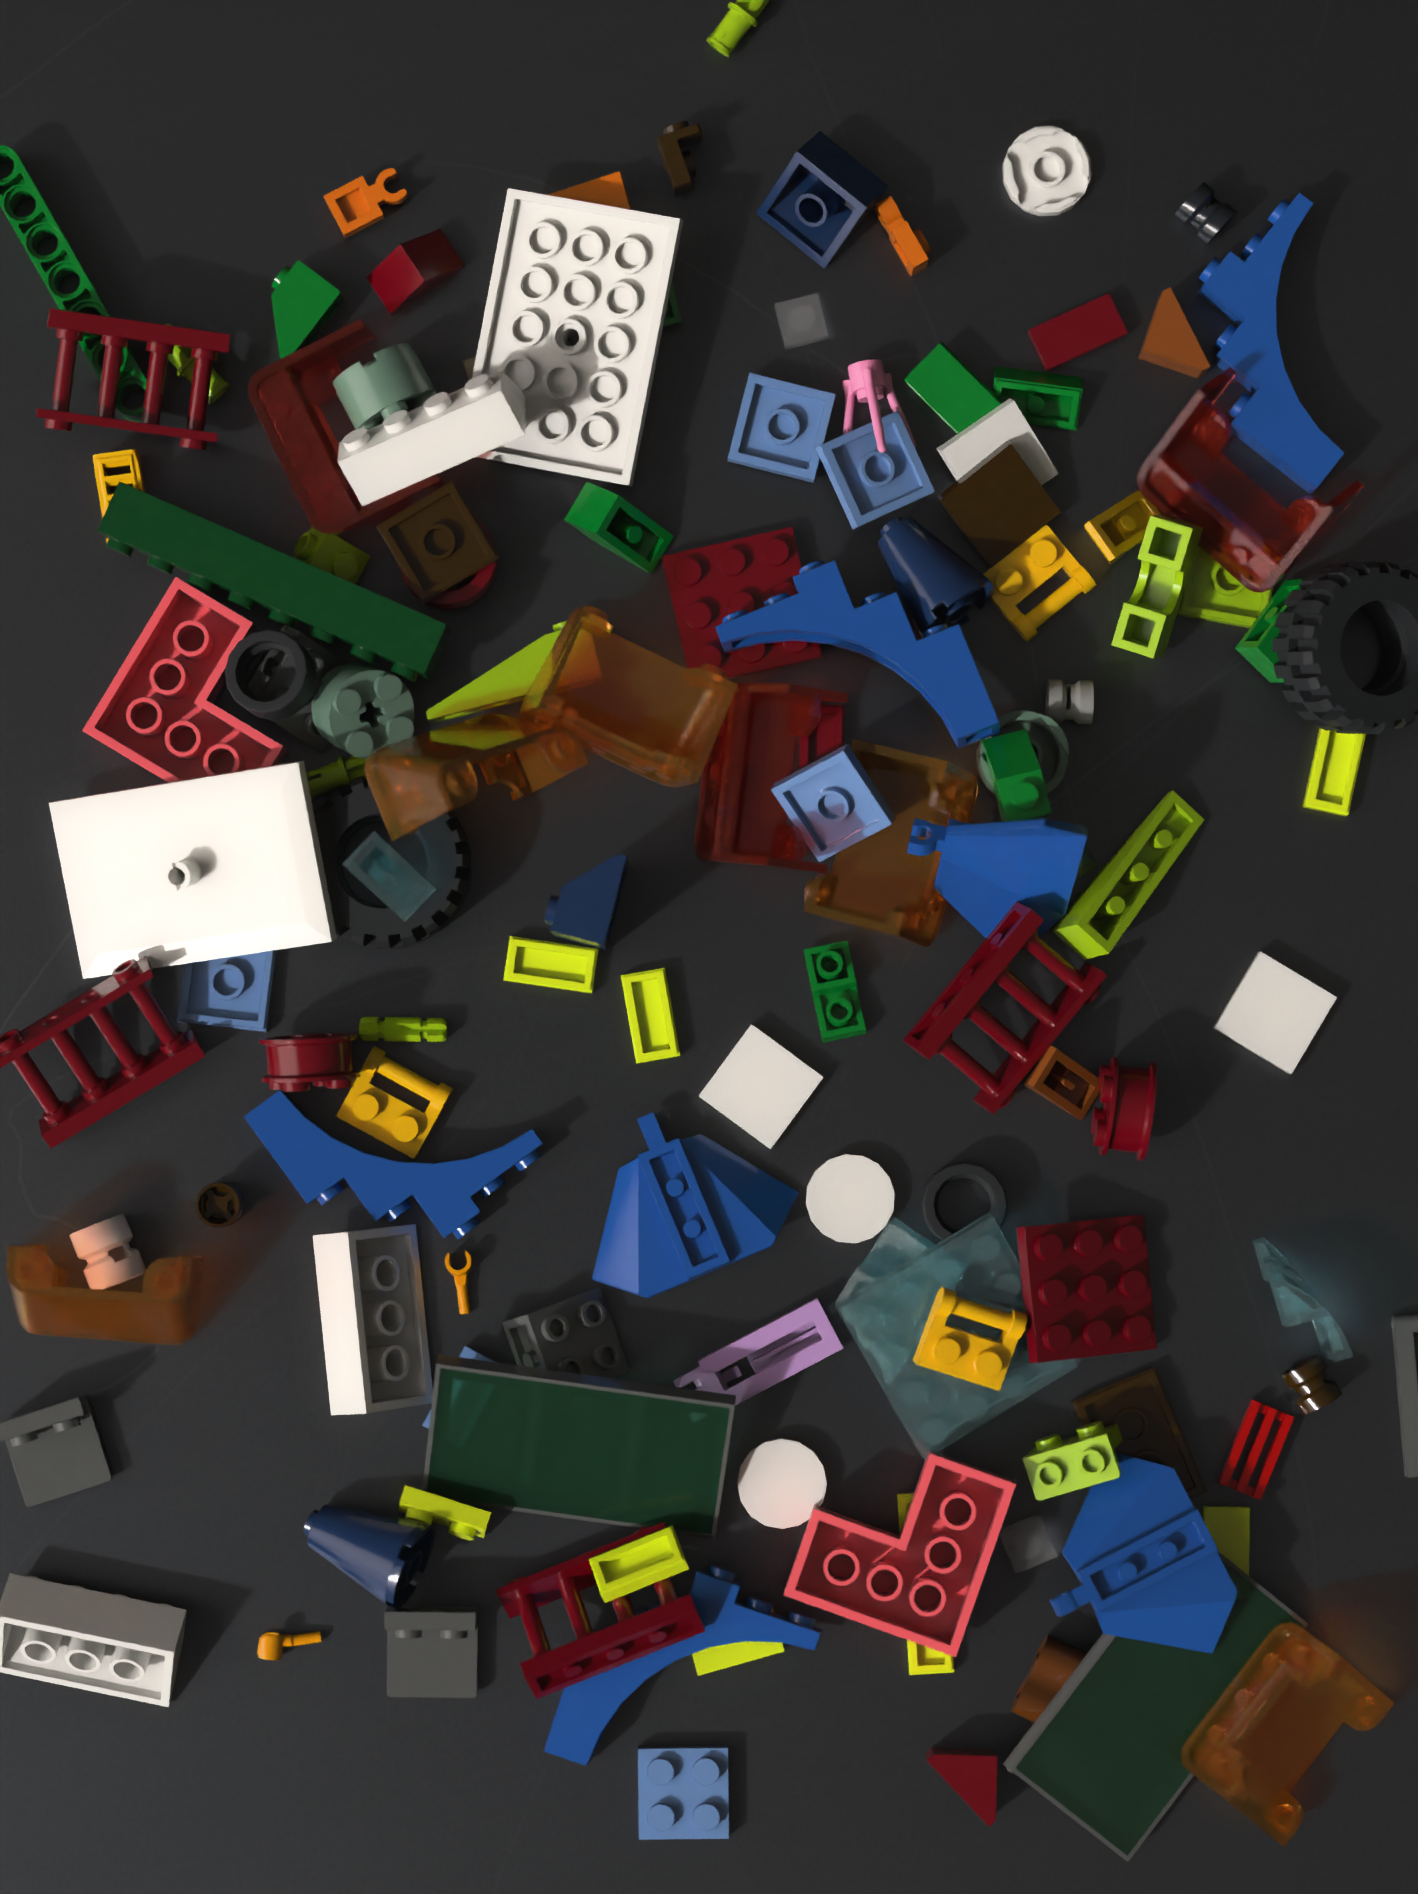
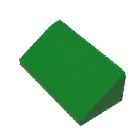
M943 342L939 343L905 378V382L957 434L1003 403Z
M1000 366L995 367L992 392L1002 402L1009 398L1014 400L1028 424L1070 430L1077 429L1083 393V379L1081 377Z

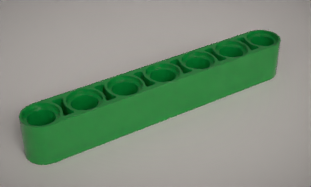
M0 145V162L11 161L14 163L12 174L7 178L0 179V206L60 310L85 314L97 313L101 316L111 317L26 166L12 148ZM24 199L36 201V208L30 216L18 217L15 215V208L20 201ZM47 237L58 239V247L52 254L42 256L37 253V246L42 239ZM69 275L78 276L80 278V285L74 293L62 294L59 292V284L64 277ZM84 333L83 342H78L101 381L105 345L101 344L102 336ZM128 346V348H123L124 362L120 370L116 408L126 420L141 423L143 406L136 410H129L124 405L127 394L133 390L145 392L147 382L145 374Z

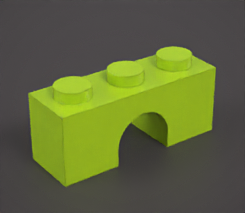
M1161 514L1150 515L1137 558L1141 560L1138 581L1131 598L1123 604L1112 640V646L1153 659L1165 655L1203 527Z

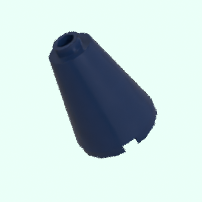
M901 517L894 518L880 530L879 534L882 537L878 541V548L921 639L925 631L937 625L947 624L950 628L959 624L961 628L970 621L966 615L970 609L976 604L981 610L993 596L995 586L985 575L913 518L904 520Z
M324 1505L319 1511L313 1510L304 1526V1535L308 1536L307 1545L384 1604L395 1609L404 1606L416 1589V1586L410 1584L417 1571L424 1573L433 1548L435 1531L431 1530V1525L423 1521L332 1505Z

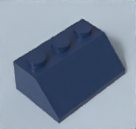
M614 855L562 886L559 896L551 894L545 921L548 926H552L550 931L554 937L607 950L629 866L626 855Z

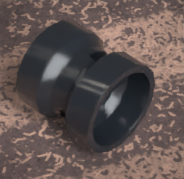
M1203 182L1180 206L1175 215L1184 224H1192L1197 229V236L1208 245L1233 219L1237 211L1228 203L1219 202L1215 198V191L1206 182Z

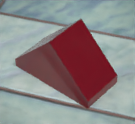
M441 229L401 243L366 278L392 316L465 268V265Z
M930 1748L924 1754L928 1763L990 1827L996 1821L997 1754L995 1750Z

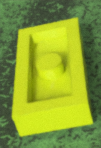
M406 1485L398 1510L399 1512L406 1513V1519L423 1521L429 1525L434 1522L449 1527V1534L465 1540H474L475 1536L484 1538L491 1512Z

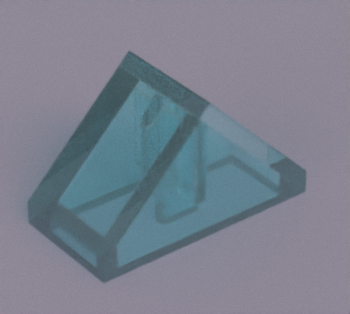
M375 831L343 863L353 875L404 922L436 890L425 877Z

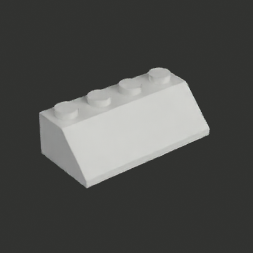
M502 371L491 376L487 374L478 375L469 380L464 388L450 394L446 392L435 394L427 399L423 406L409 412L406 410L394 412L382 424L371 429L359 428L350 432L339 442L338 464L361 505H367L524 436L525 396L522 390Z
M416 1224L313 1235L331 1415L367 1414L432 1403L433 1386Z
M10 1573L0 1600V1672L169 1707L184 1639L187 1610L165 1603L157 1604L132 1599L121 1594L113 1595L85 1589L78 1585H65L41 1580L34 1576H21Z

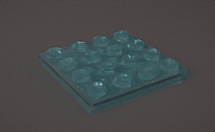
M987 1213L835 1305L913 1444L924 1460L927 1458L929 1450L935 1453L939 1452L1078 1367L1074 1359L1029 1363L1026 1328L1022 1337L1017 1342L1000 1391L914 1363L913 1358L936 1294L941 1287L956 1291L958 1297L1010 1313L1011 1310L1024 1313L1020 1263L996 1220L990 1213ZM952 1313L948 1316L945 1323L997 1341L1002 1332L1001 1329Z

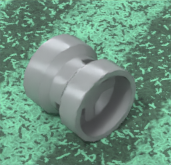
M1048 679L1045 715L1053 719L1057 724L1064 720H1074L1080 725H1091L1094 710L1093 680H1079L1075 684H1065L1061 679ZM1067 695H1068V709H1066Z

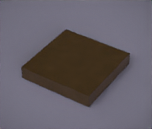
M1008 441L937 496L978 554L991 568L1061 513L1013 445Z
M454 481L449 482L376 526L423 605L500 560V557Z

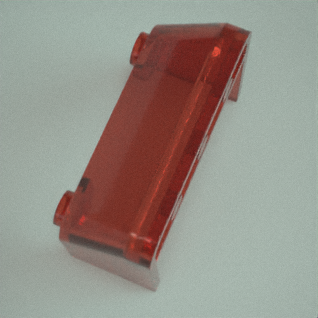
M361 319L258 370L251 377L248 384L249 399L310 524L316 530L326 535H337L387 520L447 484L441 476L435 474L362 506L339 466V443L320 405L337 396L333 381L343 371L336 357L375 338L372 329Z
M1229 367L1197 390L1139 468L1137 485L1142 495L1165 516L1203 527L1198 545L1244 587L1253 592H1265L1277 584L1327 533L1364 485L1356 480L1327 504L1314 496L1298 498L1287 510L1278 504L1221 453L1231 439L1232 428L1226 415L1214 403L1236 375V372Z
M724 682L717 686L710 703L694 839L695 850L701 860L781 870L827 873L828 864L802 861L806 852V843L802 832L796 826L786 825L787 814L772 793L771 788L775 782L792 774L796 737L809 736L819 725L822 716L821 702H847L848 693L789 683Z

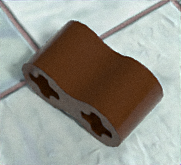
M1046 1634L1017 1691L1011 1706V1712L1034 1723L1087 1653Z

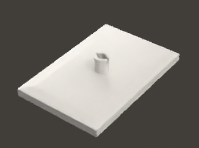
M508 188L472 378L482 374L491 376L502 371L522 390L525 396V435L476 457L632 487L683 225L682 219ZM578 333V343L571 346L568 337L572 338L574 334Z
M304 761L49 803L83 979L112 975V971L121 963L130 959H135L137 962L145 956L150 961L152 968L337 940Z

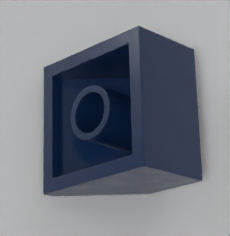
M819 131L795 153L756 214L825 269L869 217L875 208V204L880 201L889 186L824 133Z

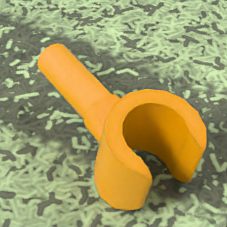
M466 1250L467 1264L461 1270H455L451 1267L450 1252L445 1257L446 1268L454 1276L457 1288L459 1314L471 1313L467 1275L473 1268V1261Z
M320 1631L296 1635L265 1632L259 1638L258 1657L266 1660H281L283 1646L292 1647L320 1643Z

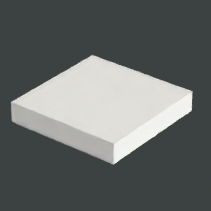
M1011 398L937 448L956 481L1006 441L1013 445L1041 485L1059 474L1019 407Z
M1259 951L1213 1029L1286 1073L1292 1074L1337 997Z
M751 1024L699 1094V1097L771 1149L823 1079V1076Z

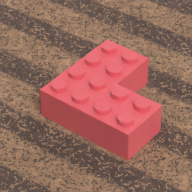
M175 577L82 731L168 783L280 765L288 752L281 744L213 704L226 683L225 669L230 653L239 641L251 633L257 632L258 628L251 621Z
M929 1450L899 1535L814 1505L784 1589V1596L956 1657L1016 1483L1012 1479Z

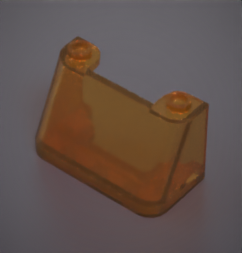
M584 606L583 609H574L527 692L518 715L541 729L658 784L677 788L698 783L738 684L726 679L727 673L714 665L702 663L701 668L686 669L612 633L614 627L607 622L609 616L597 608Z
M488 713L386 745L368 756L365 761L364 771L390 838L394 841L417 832L421 826L452 809L472 801L477 794L478 787L473 767L480 765L488 786L495 783L509 786L513 790L510 794L513 801L536 793L589 763L578 738L567 728L501 713Z
M853 739L850 747L896 818L892 825L836 853L831 873L820 872L816 875L815 879L813 878L808 882L804 892L805 907L803 911L883 936L928 947L937 936L947 900L934 888L942 852L934 850V852L926 856L907 853L914 819L926 820L932 824L948 827L949 819L970 823L978 793L977 779L973 774L945 760ZM918 836V837H917V838H919V839H921V840H926L925 837H922V836Z
M20 1243L8 1245L7 1278L17 1318L21 1326L30 1333L48 1336L176 1345L191 1339L196 1332L199 1320L204 1256L179 1255V1258H161L150 1264L145 1272L143 1290L140 1293L67 1287L68 1268L59 1267L51 1261L47 1254L48 1244Z
M1283 1623L1276 1626L1268 1634L1187 1739L1182 1748V1764L1195 1777L1285 1847L1303 1820L1302 1805L1289 1794L1343 1723L1357 1731H1368L1381 1722L1394 1705V1702L1342 1656L1299 1625Z

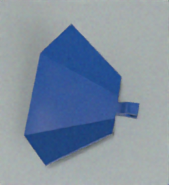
M915 818L907 853L926 856L930 855L934 850L942 852L934 888L985 938L989 936L1016 902L1032 909L1044 920L1037 928L1038 936H1041L1065 917L1088 836V830L1080 824L1047 819L986 824H969L949 819L948 827ZM922 836L925 837L926 840H921L917 837Z
M653 1112L637 1119L649 1150L637 1155L638 1158L618 1170L592 1277L593 1281L649 1299L773 1247L799 1192L702 1134L681 1140L677 1138L666 1143Z
M1115 1452L1122 1471L1121 1476L1117 1479L1090 1486L1061 1551L1081 1585L1049 1601L1057 1617L1064 1616L1090 1602L1103 1634L1213 1654L1238 1592L1217 1552L1218 1548L1198 1509L1195 1510L1174 1468Z

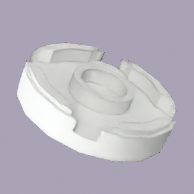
M1055 126L1035 127L1020 134L1008 149L1002 166L1003 184L1011 200L1022 210L1038 216L1059 215L1072 209L1085 195L1091 178L1090 157L1083 143L1075 136L1073 137L1070 133L1065 132L1064 129Z
M844 1154L828 1159L814 1171L807 1185L805 1204L811 1221L822 1234L837 1242L859 1243L873 1238L886 1227L894 1211L895 1192L890 1177L878 1163L861 1155Z
M777 1438L764 1441L749 1451L740 1466L737 1486L740 1501L751 1517L765 1526L785 1529L800 1526L810 1518L814 1505L821 1506L825 1497L827 1481L824 1466L812 1449L799 1441Z

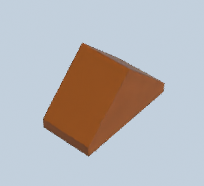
M1171 287L1162 291L1157 300L1138 358L1199 378L1207 373L1210 365Z
M1051 1045L1034 1064L1022 1085L1081 1121L1100 1092L1097 1091L1098 1077Z

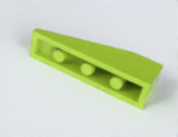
M573 619L553 625L554 632L543 635L426 711L430 724L603 680L589 623L580 625L578 619Z
M1169 791L1075 898L1066 911L1065 917L1057 923L1052 931L1083 960L1109 954L1204 819L1177 793Z

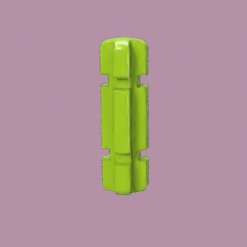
M363 1017L359 1022V1037L362 1041H379V1038H384L385 1041L421 1042V1039H427V1042H443L447 1038V1022L444 1018H427V1021H422L421 1017H385V1020H379V1017Z

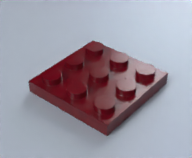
M792 527L662 556L691 688L822 658L819 643L801 641L758 644L725 654L715 626L723 624L722 619L733 612L747 610L750 613L765 607L764 602L771 597L783 593H788L790 597L797 594L793 577L800 574L801 563Z
M1144 1214L1016 1227L1024 1313L1027 1315L1026 1336L1029 1363L1157 1349Z

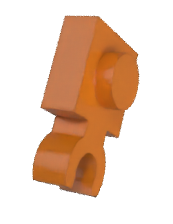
M394 168L383 170L377 176L375 184L371 186L367 185L362 175L323 196L345 239L384 219L379 206L385 203L388 205H399L408 198L405 188L396 193H389L385 190L387 182L398 177Z
M891 195L876 203L874 211L888 232L889 239L910 276L912 277L926 269L929 260L926 254L930 253L931 249L920 229L917 228L912 231L908 222L904 221Z

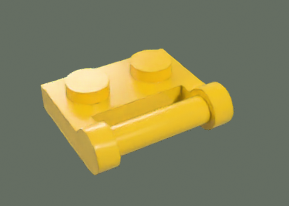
M1047 524L983 574L995 586L991 601L1026 642L1038 634L1036 629L1077 595L1081 592L1087 594L1096 587V583L1090 574L1076 561ZM1061 569L1066 572L1070 577L1068 581L1026 615L1021 613L1017 608L1020 602Z
M374 1046L360 1071L361 1077L356 1078L336 1117L407 1156L416 1159L447 1103L453 1088L443 1082L440 1085L431 1082L385 1056L386 1051ZM376 1072L429 1100L430 1103L425 1113L370 1084Z
M941 1287L936 1294L913 1361L916 1365L1000 1391L1017 1342L1025 1331L1027 1315L1016 1310H1011L1010 1313L979 1304L958 1297L954 1290ZM952 1313L1001 1329L1002 1332L997 1341L945 1324L946 1320Z

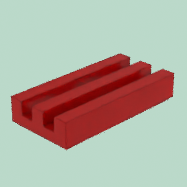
M1251 1399L1217 1482L1261 1501L1294 1417ZM1257 1412L1265 1414L1240 1478L1238 1481L1231 1478ZM1275 1418L1280 1423L1255 1485L1251 1487L1248 1485Z

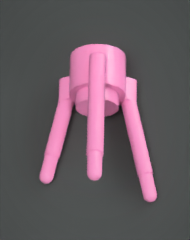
M871 359L849 365L847 367L849 380L842 382L845 394L843 435L853 431L855 396H857L858 402H868L878 451L881 453L886 451L885 434L878 400L884 398L885 392L892 411H899L916 448L911 429L893 388L891 373L884 372L883 361Z

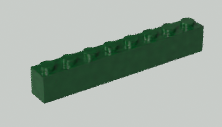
M120 481L97 530L105 538L109 539L106 547L120 554L131 557L133 551L146 555L149 557L146 564L161 572L171 575L174 568L189 574L188 583L202 590L212 593L214 586L230 592L228 600L241 607L253 610L254 605L257 604L271 610L268 616L270 619L290 628L294 627L295 622L312 628L309 636L331 646H334L336 640H340L353 646L350 654L369 663L375 664L377 657L393 664L391 672L413 682H416L418 675L429 680L431 679L452 633V630L445 623Z

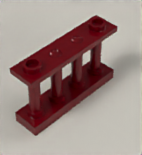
M49 308L47 327L57 329L56 338L60 339L52 408L51 410L37 408L36 412L37 418L45 419L44 428L72 431V423L121 429L180 438L179 447L206 450L207 442L217 443L218 433L204 432L213 361H218L219 353L228 354L231 334ZM84 333L102 336L101 344L105 345L96 416L69 413L78 341L83 342ZM129 340L147 342L146 351H150L141 423L114 419L123 348H128ZM174 346L192 349L191 357L195 358L186 429L159 425L168 354L173 355Z
M1018 902L1012 906L903 1039L914 1051L928 1060L934 1054L941 1053L982 1088L973 1098V1101L992 1114L998 1108L1005 1107L1013 1099L1016 1093V1086L1079 1009L1096 998L1101 990L1102 981L1107 977L1102 970L1087 962L1079 970L1072 966L1038 936L1037 928L1044 920L1032 909ZM1027 949L1067 984L1051 1005L1009 970V963L1019 950ZM991 984L1000 985L1038 1018L1037 1022L1022 1040L980 1005V998ZM969 1018L1010 1053L994 1074L989 1072L952 1040V1032L962 1020Z
M146 956L137 962L135 959H130L121 963L112 971L113 976L23 1030L12 1029L0 1036V1068L13 1062L45 1110L43 1118L39 1119L41 1136L50 1149L205 1057L202 1042L193 1028L185 1033L181 1031L176 1032L146 986L145 982L154 977L151 963ZM127 992L131 994L161 1041L159 1044L160 1048L145 1057L142 1054L137 1055L106 1007L107 1004ZM89 1015L122 1063L121 1071L106 1080L103 1077L99 1078L67 1030V1028ZM50 1038L83 1086L82 1094L68 1103L58 1099L28 1053Z
M664 1522L640 1528L630 1536L528 1577L516 1578L508 1585L496 1589L498 1598L509 1618L521 1615L534 1656L520 1662L524 1678L536 1699L706 1631L691 1595L678 1598L671 1577L654 1583L661 1603L659 1607L636 1615L630 1597L626 1594L611 1600L619 1621L617 1624L595 1633L591 1627L579 1592L597 1584L589 1559L666 1528ZM563 1598L576 1639L551 1650L537 1608Z

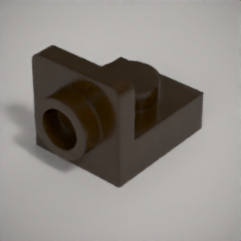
M687 121L678 122L666 127L663 130L664 135L657 137V147L675 197L691 192V177L697 176L690 151L681 152L680 149L702 141V130L699 123L689 126Z

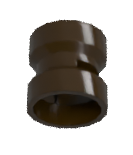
M221 1182L205 1186L197 1195L195 1207L196 1213L202 1222L217 1228L229 1226L237 1222L243 1214L245 1204L244 1197L237 1187L233 1184Z
M1321 1354L1313 1355L1281 1374L1287 1387L1293 1388L1296 1393H1300L1296 1403L1303 1415L1326 1406L1342 1395L1335 1381L1325 1379L1327 1377L1325 1372L1327 1365Z

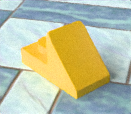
M1140 488L1088 521L1084 527L1111 565L1143 541L1150 515H1160L1161 513L1144 489Z

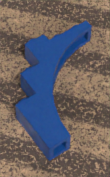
M1298 193L1291 203L1283 199L1267 220L1273 226L1264 238L1256 233L1240 253L1246 259L1245 262L1231 251L1222 262L1216 257L1213 258L1199 276V279L1205 284L1198 295L1239 326L1235 329L1232 325H1229L1213 346L1219 352L1212 362L1254 394L1251 397L1244 392L1231 408L1228 414L1235 419L1227 430L1305 491L1312 494L1340 460L1344 452L1318 428L1299 401L1285 370L1277 336L1276 297L1282 264L1295 231L1313 205L1310 200L1301 193Z
M819 560L802 567L799 570L800 574L793 577L796 595L791 597L788 593L776 595L764 602L765 607L750 613L747 610L733 612L722 619L723 624L715 626L725 654L758 644L801 641L830 644L869 657L896 672L923 695L942 718L958 749L1000 733L998 717L959 624L950 628L947 624L937 625L922 634L923 638L916 641L897 592L888 596L885 592L870 595L861 601L862 606L854 609L835 560L826 564L823 560Z
M279 1090L244 1116L245 1120L307 1204L318 1200L321 1206L343 1191L339 1183L345 1179L375 1221L385 1216L389 1222H392L411 1208L407 1199L413 1196L443 1238L453 1233L457 1239H460L479 1225L475 1216L483 1210L472 1196L479 1192L484 1199L505 1183L501 1177L503 1173L514 1165L519 1172L524 1170L541 1157L537 1148L544 1144L536 1131L531 1129L500 1148L469 1159L442 1163L401 1162L366 1153L335 1138L307 1117L283 1090Z
M710 1565L708 1571L700 1569L696 1573L690 1595L706 1631L564 1688L544 1752L587 1766L593 1760L607 1726L625 1700L649 1677L680 1658L709 1647L743 1641L780 1642L816 1650L824 1629L814 1626L815 1618L796 1611H790L789 1617L771 1612L773 1604L755 1597L748 1596L746 1603L739 1601L744 1583L734 1580L736 1575L734 1571L716 1565ZM651 1602L649 1608L641 1606L637 1609L636 1615L657 1608L661 1604Z

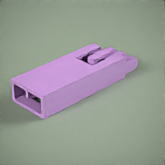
M816 1297L698 1360L700 1366L674 1379L673 1383L675 1387L682 1388L693 1381L696 1386L693 1390L736 1395L735 1405L840 1351L843 1349V1346ZM747 1357L755 1375L728 1388L726 1383L742 1376L737 1365L722 1373L720 1370ZM692 1410L689 1413L694 1421L710 1412Z

